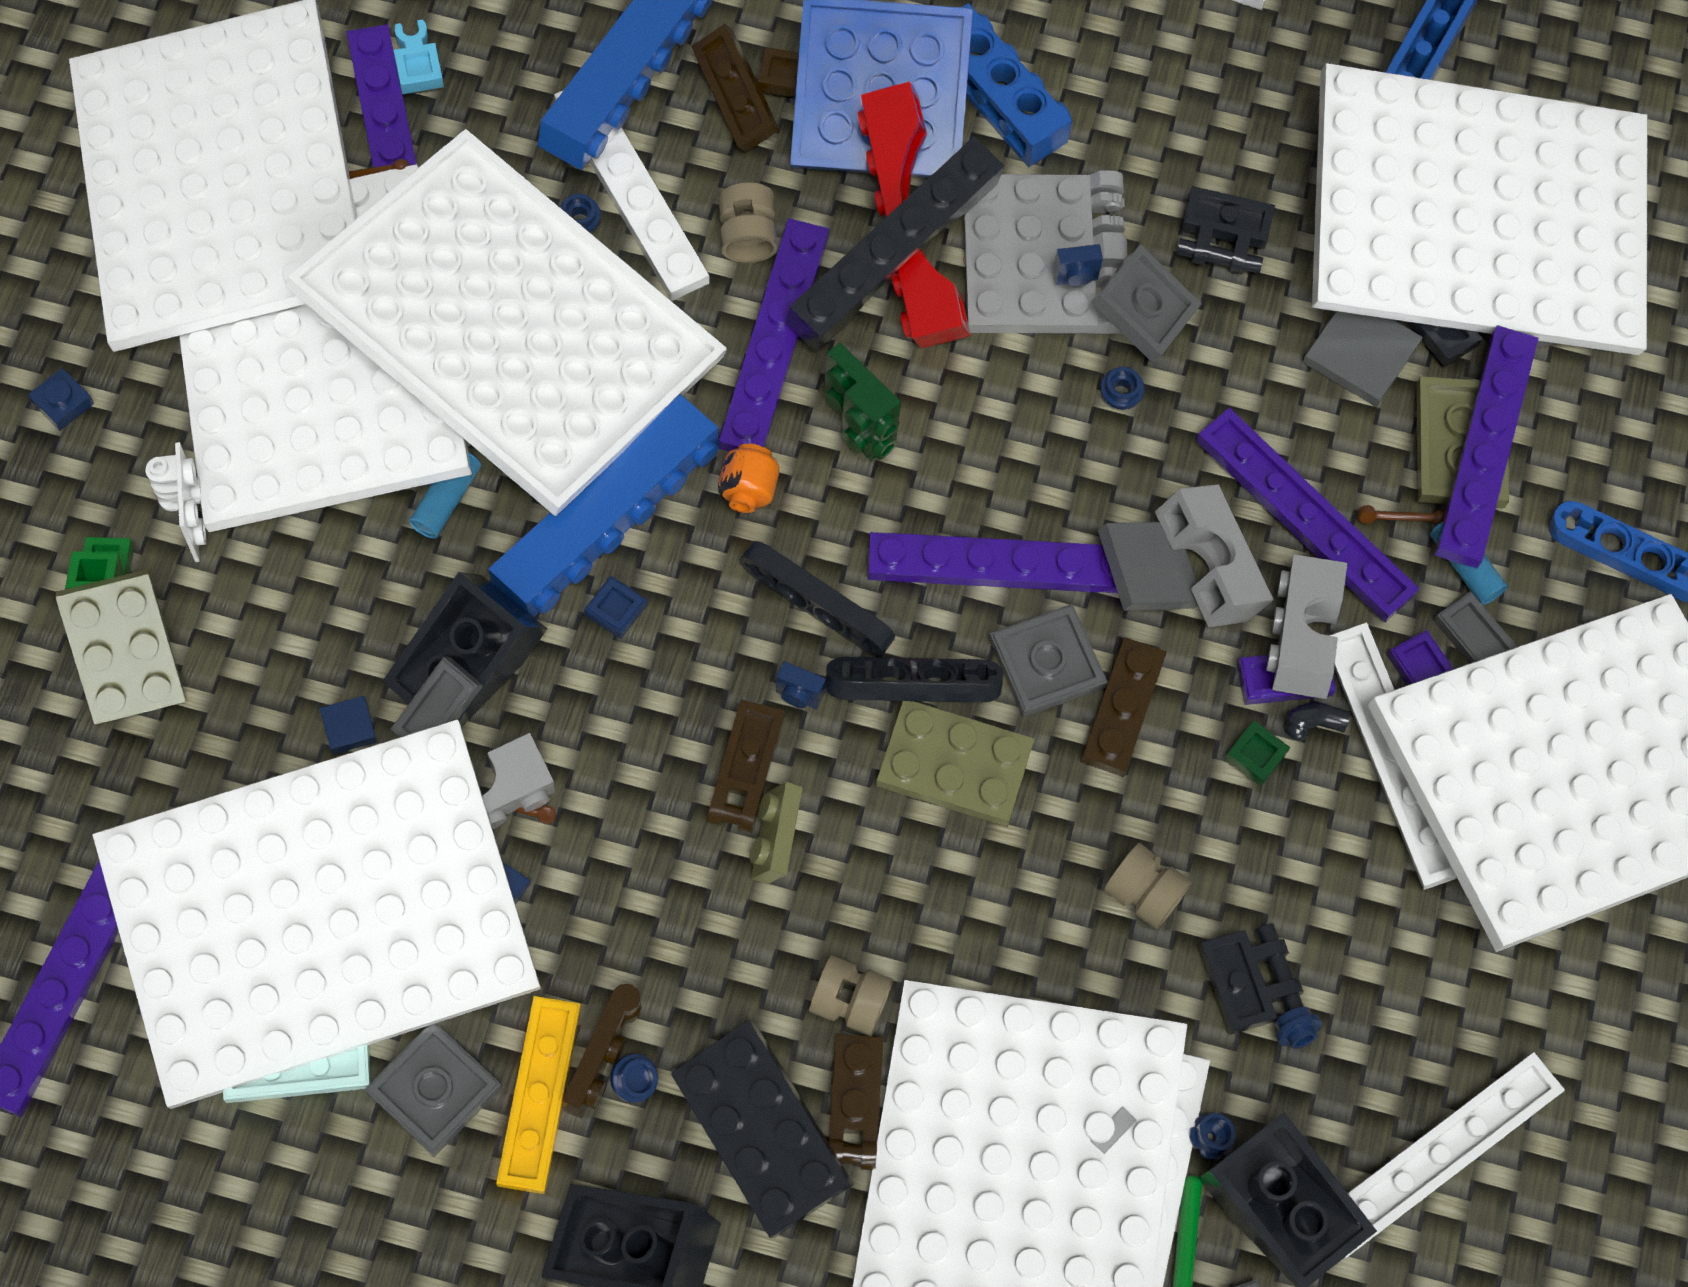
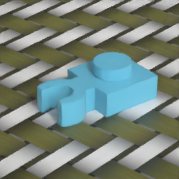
M418 20L419 31L413 36L403 33L401 23L395 25L396 40L401 49H395L394 56L402 94L444 87L436 44H427L428 33L423 20Z

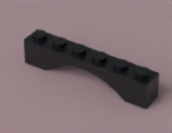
M973 136L789 307L786 324L817 353L849 323L876 291L918 250L945 227L967 213L998 184L1005 165Z

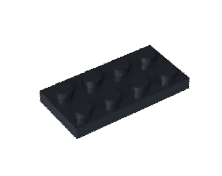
M746 1021L670 1073L769 1238H776L854 1185L754 1021Z

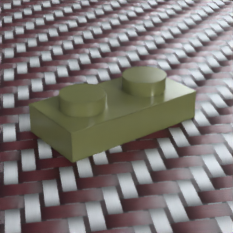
M785 782L768 791L761 799L758 808V818L762 820L759 837L754 841L750 852V862L753 863L752 880L769 884L787 875L803 787Z

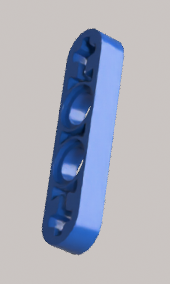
M1564 502L1555 510L1548 525L1549 532L1554 540L1666 594H1672L1673 597L1681 601L1688 602L1687 552L1579 502ZM1569 516L1576 519V527L1573 531L1565 527L1566 519ZM1590 527H1596L1597 529L1590 540L1586 539L1585 537ZM1605 533L1615 534L1622 541V550L1612 552L1605 549L1601 544V535ZM1652 552L1660 556L1663 561V569L1652 571L1646 568L1641 560L1642 554ZM1674 564L1679 567L1674 572L1675 576L1671 579L1667 575L1674 567Z

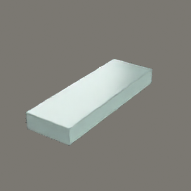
M369 1045L361 1046L355 1050L327 1059L323 1058L310 1062L308 1065L284 1073L279 1072L266 1076L262 1080L237 1088L226 1089L223 1091V1099L226 1103L365 1089L371 1083Z

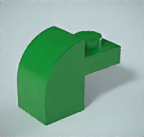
M85 537L83 551H72L65 589L129 574L134 550L131 538Z

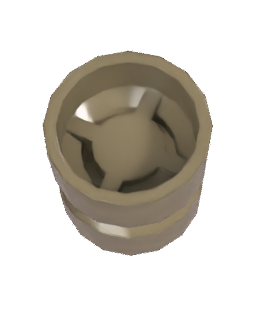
M739 183L725 188L719 194L720 221L723 224L721 226L722 254L727 259L741 263H755L772 257L777 252L776 224L773 222L775 219L773 191L769 187L758 183Z
M1138 843L1114 872L1103 891L1123 906L1131 903L1136 905L1135 915L1155 930H1158L1179 904L1193 882L1173 867L1162 869L1160 867L1161 858L1141 843Z
M830 955L813 995L809 1012L830 1021H835L839 1017L845 1018L846 1027L872 1036L888 998L893 978L870 969L863 974L858 973L855 963L835 955ZM845 984L855 987L849 1004L839 1000Z

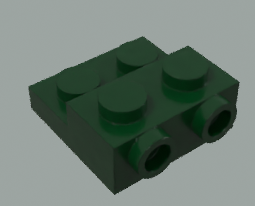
M839 342L827 352L824 386L825 398L838 413L843 412L841 435L846 445L855 453L862 452L870 461L875 458L881 460L897 444L901 401Z

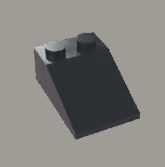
M458 572L382 682L409 704L442 658L451 657L483 685L458 719L462 727L522 666L547 628L484 576Z
M1285 1112L1200 1177L1203 1185L1227 1216L1295 1287L1310 1286L1377 1232L1372 1223Z
M570 1184L541 1277L547 1281L568 1287H702L721 1223L696 1203Z

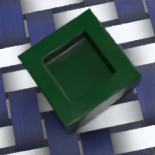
M1253 720L1227 753L1224 760L1262 787L1291 747Z

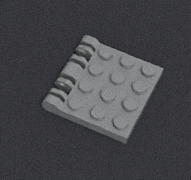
M1097 171L1091 175L1001 174L998 184L963 215L966 313L970 333H1122L1091 303L1092 299L1096 296V288H1102L1128 257L1127 237L1123 234L1126 230V222L1123 217L1101 215L1092 219V213H1116L1125 207L1124 198L1122 197L1124 193L1122 173L1118 171ZM1100 244L1103 261L1098 280L1091 281L1082 286L1055 284L1053 266L1057 249Z

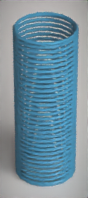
M468 452L469 459L471 460L472 474L432 483L409 519L410 525L422 535L429 538L438 537L470 483H472L471 481H473L480 469L481 463L471 453Z
M1443 522L1438 524L1430 533L1436 545L1438 544V537L1440 536ZM1485 554L1478 569L1449 560L1482 605L1493 601L1508 588L1507 583L1503 581L1504 579L1495 570V567L1490 563Z

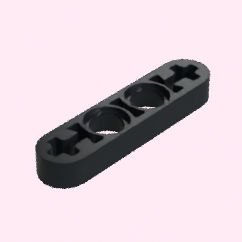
M753 541L739 559L742 567L755 579L868 654L882 657L895 640L893 631L880 619L768 545L759 541Z
M839 657L827 664L825 687L831 696L844 700L983 703L994 701L1001 696L1004 672L997 663L983 659ZM884 677H895V678H899V679H902V680H900V681H886V680H884V679H882V678H884ZM929 678H941V679H945V680H947V681H946V682H933V681H930V680H927V679H929Z

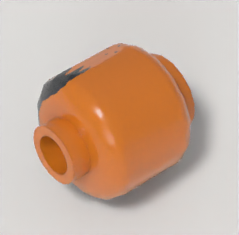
M741 444L738 449L731 450L724 457L718 481V492L729 502V506L733 510L742 513H752L755 511V508L766 507L773 501L780 466L767 448L756 444Z

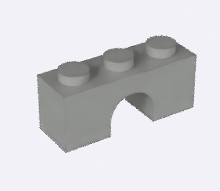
M1219 484L1179 489L1155 511L1172 550L1190 549L1199 554L1208 565L1210 572L1191 588V591L1209 628L1248 622L1274 600Z
M1294 554L1290 571L1281 570L1277 597L1285 598L1284 608L1276 607L1272 626V634L1280 635L1279 645L1271 644L1266 671L1275 672L1272 690L1327 699L1334 673L1338 637L1319 634L1313 631L1307 624L1312 622L1337 623L1343 601L1347 563Z
M530 733L488 752L489 764L496 777L492 788L482 797L492 829L504 824L508 820L506 815L514 812L516 809L523 807L525 812H529L543 806L550 800L548 795L555 792L554 781Z

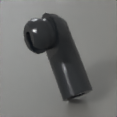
M1317 701L1308 702L1290 710L1285 718L1288 722L1284 732L1287 737L1298 741L1306 740L1309 729L1318 725L1345 733L1351 712Z

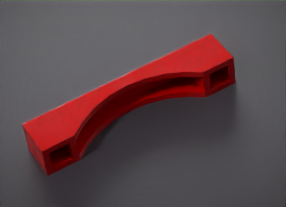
M910 81L862 94L861 100L864 110L857 112L861 131L864 136L869 135L872 150L866 151L867 163L872 176L878 175L881 190L874 192L877 208L880 215H886V217L909 197L911 175L917 154L927 136L919 95ZM918 250L892 275L896 294L898 297L903 296L906 312H902L900 316L906 337H912L917 345L923 349L971 336L962 294L951 281L937 272L928 262L922 250Z

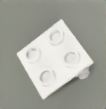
M178 442L175 443L176 455L151 459L147 463L145 471L160 506L166 511H179L181 531L195 562H200L199 545H206V529L203 518L198 517L197 504H201L200 477H196L193 458L186 459L181 444Z

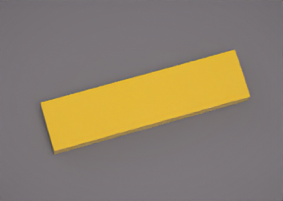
M533 997L496 1182L497 1187L539 1194L546 1193L563 1105L562 1100L565 1095L579 1023L581 1003Z

